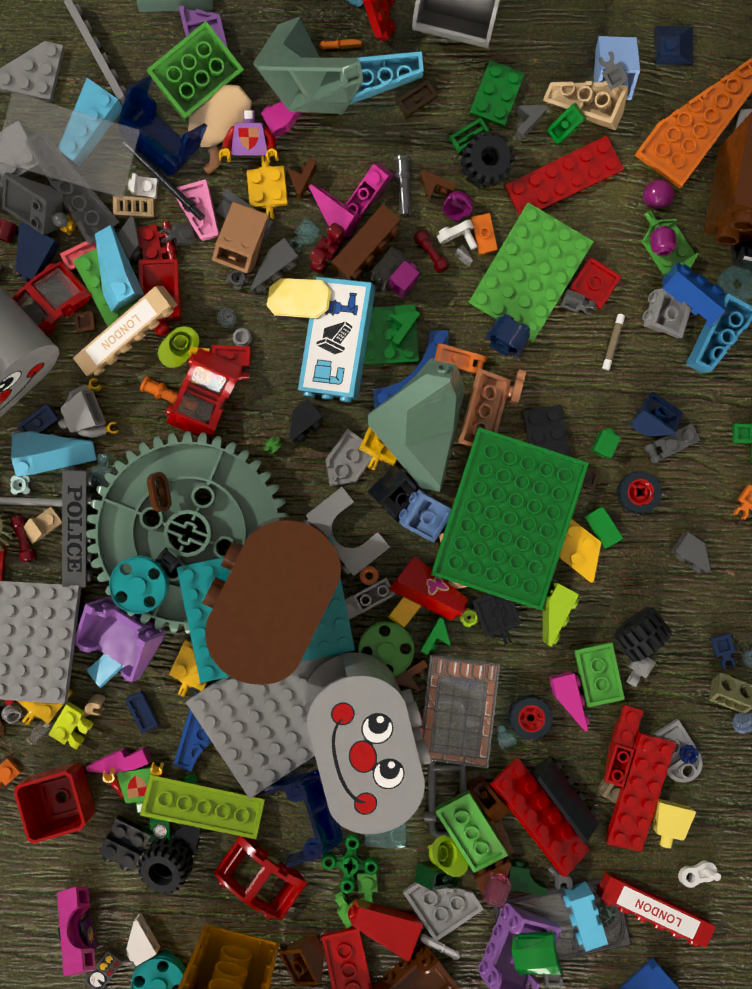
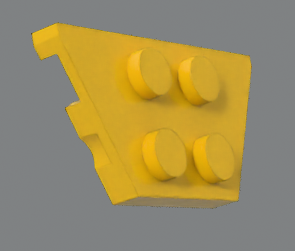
M571 519L559 559L590 583H593L601 541Z

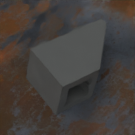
M683 532L671 550L672 553L676 554L674 557L682 563L686 561L691 564L690 568L699 574L701 572L709 573L710 565L705 543L691 533Z

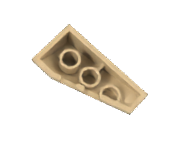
M586 81V83L550 82L543 102L564 111L573 103H577L587 117L586 120L616 131L624 112L629 87L621 84L610 90L606 81Z

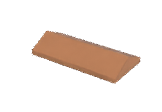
M478 368L458 443L471 448L478 427L497 433L511 383L510 379Z

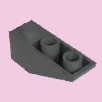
M285 238L268 250L250 287L253 294L263 292L270 282L278 281L285 271H291L298 265L299 257Z

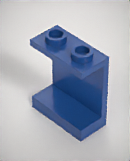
M652 957L619 989H680V987Z

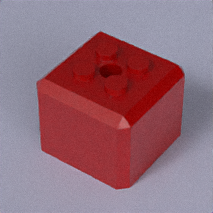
M79 762L31 775L18 784L14 790L27 841L33 844L82 830L97 812L84 765ZM62 791L66 793V801L59 800V792Z

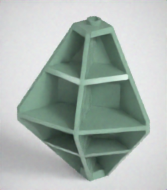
M299 17L278 24L253 62L275 94L291 112L342 115L363 82L361 63L357 58L319 57Z
M433 358L429 359L417 375L399 392L368 414V425L421 488L440 492L447 472L465 386L457 365L435 361Z

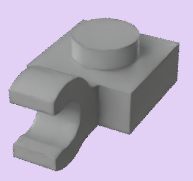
M649 657L637 662H631L628 667L633 671L625 682L636 687L640 677L647 678L656 662Z

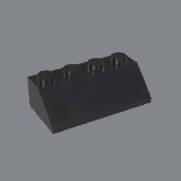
M548 757L531 771L585 844L599 825L595 819L598 815L591 806L587 808L584 804L586 799L580 791L575 792L572 787L575 784L568 775L564 777L561 773L563 768L557 759L553 761Z

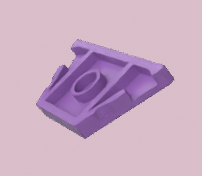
M179 6L186 37L207 21L228 48L220 14L206 13L199 9L194 11L185 9V6Z

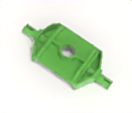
M651 210L646 212L644 216L650 224L642 239V243L662 275L665 276L676 262L691 268L698 256V252L695 254L675 223L677 219L658 220ZM659 226H667L673 229L676 234L677 246L672 254L667 256H657L651 250L650 234Z

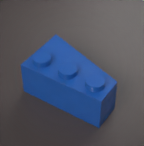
M676 262L663 277L662 288L681 304L684 301L692 307L693 310L691 312L695 316L699 313L707 320L705 323L707 326L711 327L726 311L724 290L719 285L710 283L705 276L694 273L689 266Z

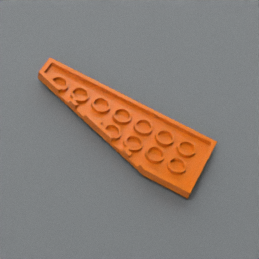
M752 58L694 97L683 107L674 111L670 116L661 120L634 156L680 189L751 94Z

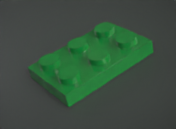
M490 60L469 115L478 119L482 117L484 121L504 128L525 73Z

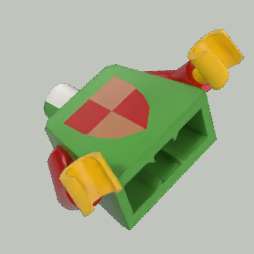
M152 762L150 765H144L137 769L117 772V775H115V769L111 768L110 774L103 771V781L110 783L126 803L136 802L137 812H141L149 777L153 775L165 778L163 772L164 763L161 762L160 767H158L157 763L154 764L155 762Z

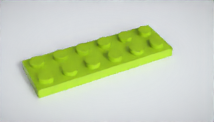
M150 775L140 816L256 839L265 799L249 798L247 795Z

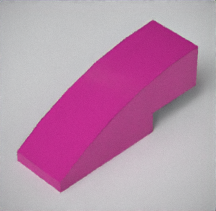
M147 746L130 754L126 747L92 762L86 767V770L96 773H103V771L110 773V769L114 768L115 773L125 772L147 765L153 759Z

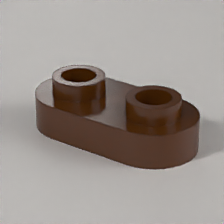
M162 472L152 473L147 478L151 506L157 512L167 511L172 505L168 479Z

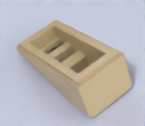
M113 196V214L117 219H128L130 216L133 218H154V198ZM144 203H147L148 212H144ZM120 204H123V211H121ZM128 204H131V211H128ZM136 204H139V212H136Z

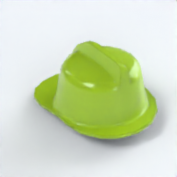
M187 326L174 329L159 346L158 357L161 363L170 368H176L184 364L189 358L190 347L198 348L199 346L198 334L194 329Z
M441 835L431 845H428L429 858L435 866L452 877H460L465 874L469 864L450 837Z

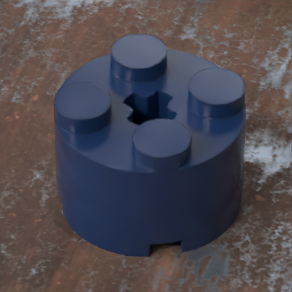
M504 314L502 317L496 318L485 340L487 342L489 339L491 342L490 346L497 352L508 356L510 353L514 355L512 358H517L530 338V328L525 324L517 323L512 316Z

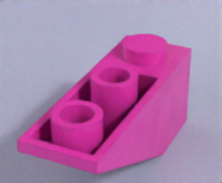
M280 100L274 106L269 105L264 108L263 112H261V117L265 126L269 127L271 133L277 138L290 131L302 112L289 111Z
M374 163L345 205L362 217L384 191L395 174L382 163Z
M572 671L549 676L554 697L585 732L588 731L587 725L590 722L587 713L583 711L582 706H585L583 695L579 694L578 687H581L578 675L575 676Z

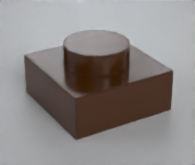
M93 311L73 313L77 333L97 331L95 313Z

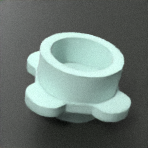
M26 475L23 477L12 476L10 484L11 493L28 494L30 492L28 487L30 478Z

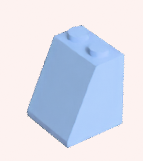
M599 36L595 49L594 82L606 81L602 72L607 69L599 63V58L602 57L605 62H609L610 56L608 52L612 51L615 56L614 64L621 62L629 78L628 81L623 83V85L629 87L626 100H632L640 73L637 37Z

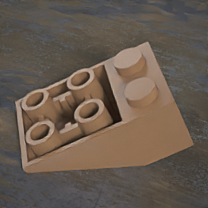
M232 202L217 239L212 261L247 274L253 271L269 215Z

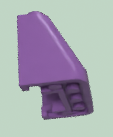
M105 597L85 604L75 637V645L81 651L87 653L97 649L124 666L121 675L125 680L132 683L140 679L162 643L166 631L163 628L157 630L155 623L151 620L146 624H142L141 614L129 616L127 611H124L115 604L112 597Z

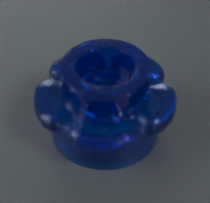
M688 744L680 749L679 755L682 762L693 764L697 761L699 752L693 745Z

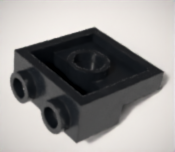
M118 815L99 854L102 855L103 860L106 862L114 861L120 864V868L124 871H134L153 832Z

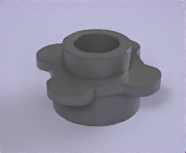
M235 269L227 275V281L234 285L235 290H240L244 283L249 282V276Z

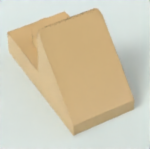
M50 507L36 518H30L23 526L26 532L25 535L31 544L34 545L60 526L62 518L54 507Z

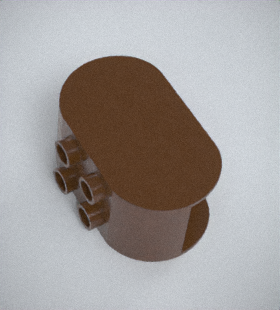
M291 516L276 517L261 523L248 535L244 545L233 540L220 565L231 570L226 581L215 577L202 604L212 608L205 629L206 644L212 659L224 673L244 683L253 685L272 684L287 678L296 670L340 580V559L329 538L322 530L309 521Z

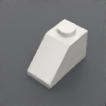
M142 913L138 914L133 922L126 948L128 958L136 966L156 955L160 948Z

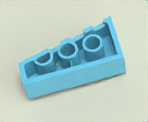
M422 51L357 58L361 63L363 82L350 104L423 78Z

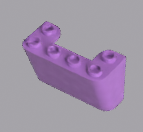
M508 903L500 909L497 923L493 928L492 936L478 967L481 978L490 989H529L531 982L532 989H539L540 983L532 974L520 975L515 969L511 950L513 936L519 933L550 932L553 930L556 935L554 938L556 944L562 928L551 920Z

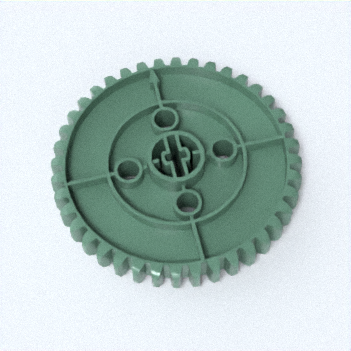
M186 431L181 442L178 435L173 432L168 436V444L159 436L154 437L153 449L149 444L142 442L139 444L141 455L129 450L126 452L128 464L118 460L114 463L115 468L119 472L118 474L105 473L104 477L110 485L97 486L96 491L103 498L102 500H92L90 503L93 508L98 510V514L87 516V521L96 524V529L86 531L87 537L96 539V544L87 547V550L90 553H98L99 558L91 562V566L93 568L102 567L104 570L98 575L97 580L99 582L110 581L114 568L121 561L137 555L148 556L156 560L165 547L176 558L180 557L182 559L180 561L181 566L225 557V554L221 553L218 548L219 542L222 539H228L231 542L235 540L244 545L248 535L261 523L276 517L290 515L278 512V508L283 506L286 500L282 498L274 499L273 497L280 489L279 485L268 486L266 484L270 480L272 473L270 471L262 474L258 473L262 465L261 460H255L250 464L247 463L250 458V451L244 450L237 456V443L231 442L223 449L224 442L221 436H216L212 444H209L207 433L202 432L197 442H195L193 434L190 431ZM162 472L168 479L172 505L169 510L158 512L160 522L158 525L152 526L147 521V514L149 511L154 510L150 502L147 478L152 473ZM203 488L208 489L212 495L211 501L207 505L201 504L197 499L199 490ZM184 514L193 515L191 521L183 522L178 520V518ZM200 518L206 525L207 531L200 529L201 524L196 520ZM174 525L184 529L193 526L192 532L206 537V541L195 536L187 539V533L175 529ZM173 535L178 536V541L183 545L179 546L174 540ZM193 543L202 546L198 550H186L187 546ZM125 563L123 566L124 571L131 573V565ZM165 567L169 579L167 596L157 608L141 615V623L146 624L152 618H155V628L160 630L169 622V628L172 633H176L181 624H184L186 633L190 634L179 578L170 574L168 568ZM152 568V576L159 578V570ZM109 586L105 590L107 595H110ZM120 591L119 598L126 601L127 594ZM147 596V603L155 605V598ZM127 612L129 616L134 615V613Z

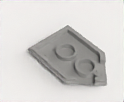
M346 429L325 459L330 486L357 482L372 458L369 454L358 450L363 439L349 429Z

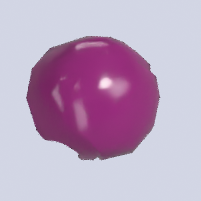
M655 180L647 184L643 190L642 197L647 206L658 210L668 207L672 203L675 192L669 182Z
M455 191L446 197L442 210L448 218L461 221L463 217H469L474 204L469 195L463 191Z

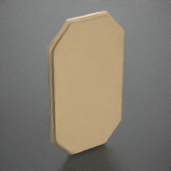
M224 85L189 117L188 132L201 147H217L224 140L231 126H234L235 123H244L243 110H251L252 101L240 86Z

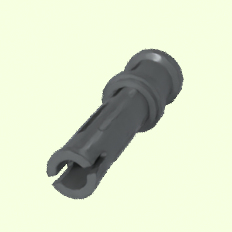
M408 155L394 157V162L396 163L395 178L398 180L400 216L412 215L409 180L412 177V173L409 170L411 157Z

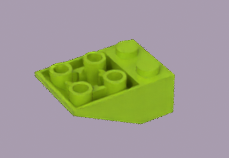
M551 582L543 606L542 641L552 647L553 643L556 644L558 642L562 626L565 627L567 625L571 609L574 610L579 602V599H577L579 594L555 582Z

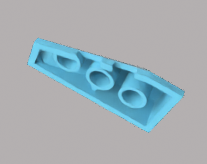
M109 225L95 234L103 296L111 313H114L144 296V293L113 226Z
M36 431L12 434L11 459L16 477L97 460L94 442L91 440L72 437L65 438L54 434H41Z

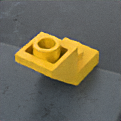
M403 597L395 605L388 618L404 628L421 605Z

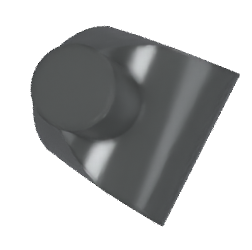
M551 864L547 870L555 877L556 888L560 889L561 883H566L567 889L572 890L573 881L571 873L567 877H562L554 865Z

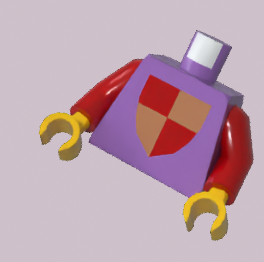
M243 110L244 123H235L234 126L230 127L224 138L222 149L219 151V160L221 161L223 156H227V162H230L231 152V155H266L269 163L270 157L275 156L276 161H278L276 139L269 127L264 126V123H255V110Z

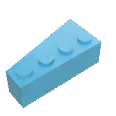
M86 78L58 148L66 160L77 168H81L123 110L119 100L89 78Z

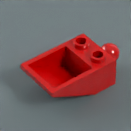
M178 259L139 260V284L144 296L155 286H164L177 303V306L173 308L174 312L166 318H161L159 320L160 324L154 328L157 335L165 336L170 331L167 322L183 321Z

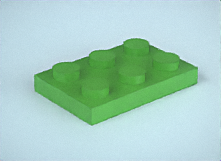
M608 642L575 649L574 655L585 706L592 707L625 700L613 643Z

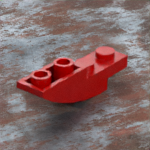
M623 704L619 720L615 723L609 746L604 782L624 787L634 753L633 745L643 710Z

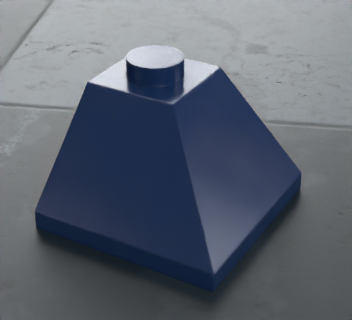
M693 26L654 27L655 65L693 64Z
M651 392L635 414L630 426L645 436L674 435L683 412Z

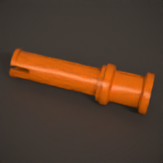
M148 375L140 386L141 392L146 391L154 395L156 399L162 398L172 404L177 396V392L167 388L164 383H158L150 379ZM183 396L179 407L194 413L198 402Z

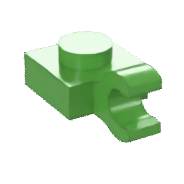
M357 871L358 893H364L365 901L373 904L372 892H378L377 872L370 875L365 871Z
M340 891L335 894V900L340 907L337 909V913L346 928H349L352 924L348 918V909L350 905H353L354 899L348 902L344 893Z

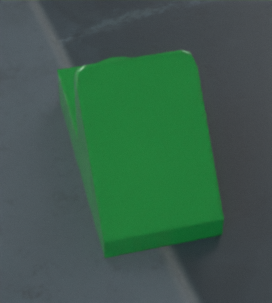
M573 103L546 130L558 145L580 129L579 125L587 117L577 103Z
M418 311L390 316V320L401 327L400 329L396 328L392 333V345L397 348L400 346L419 319L420 313Z
M440 616L420 648V651L428 655L429 651L433 652L438 644L436 642L437 638L450 645L444 619Z

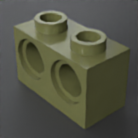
M720 673L711 682L709 701L746 714L752 710V685L746 681L733 678L728 674Z

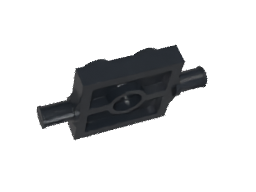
M489 593L473 600L472 603L485 637L501 634L504 645L508 644V642L512 643L508 631L522 624L514 602Z

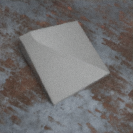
M462 245L456 250L455 256L467 267H470L473 260L466 247Z

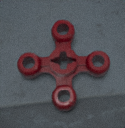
M334 222L327 230L329 237L322 236L309 256L312 261L310 268L318 274H322L328 265L326 259L332 261L344 243L342 236L345 230L339 224Z

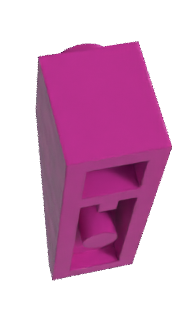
M311 184L309 188L328 226L335 222L344 228L343 236L351 237L362 217L322 187Z

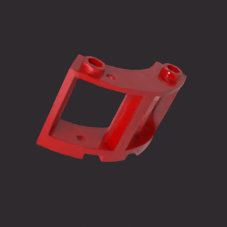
M239 836L214 872L219 879L218 883L222 887L228 888L240 900L262 913L267 919L281 921L308 882L297 869L291 868L282 862L276 864L268 858L269 853L254 839ZM248 853L263 867L246 889L232 874ZM273 873L286 881L273 902L269 903L257 897V894Z

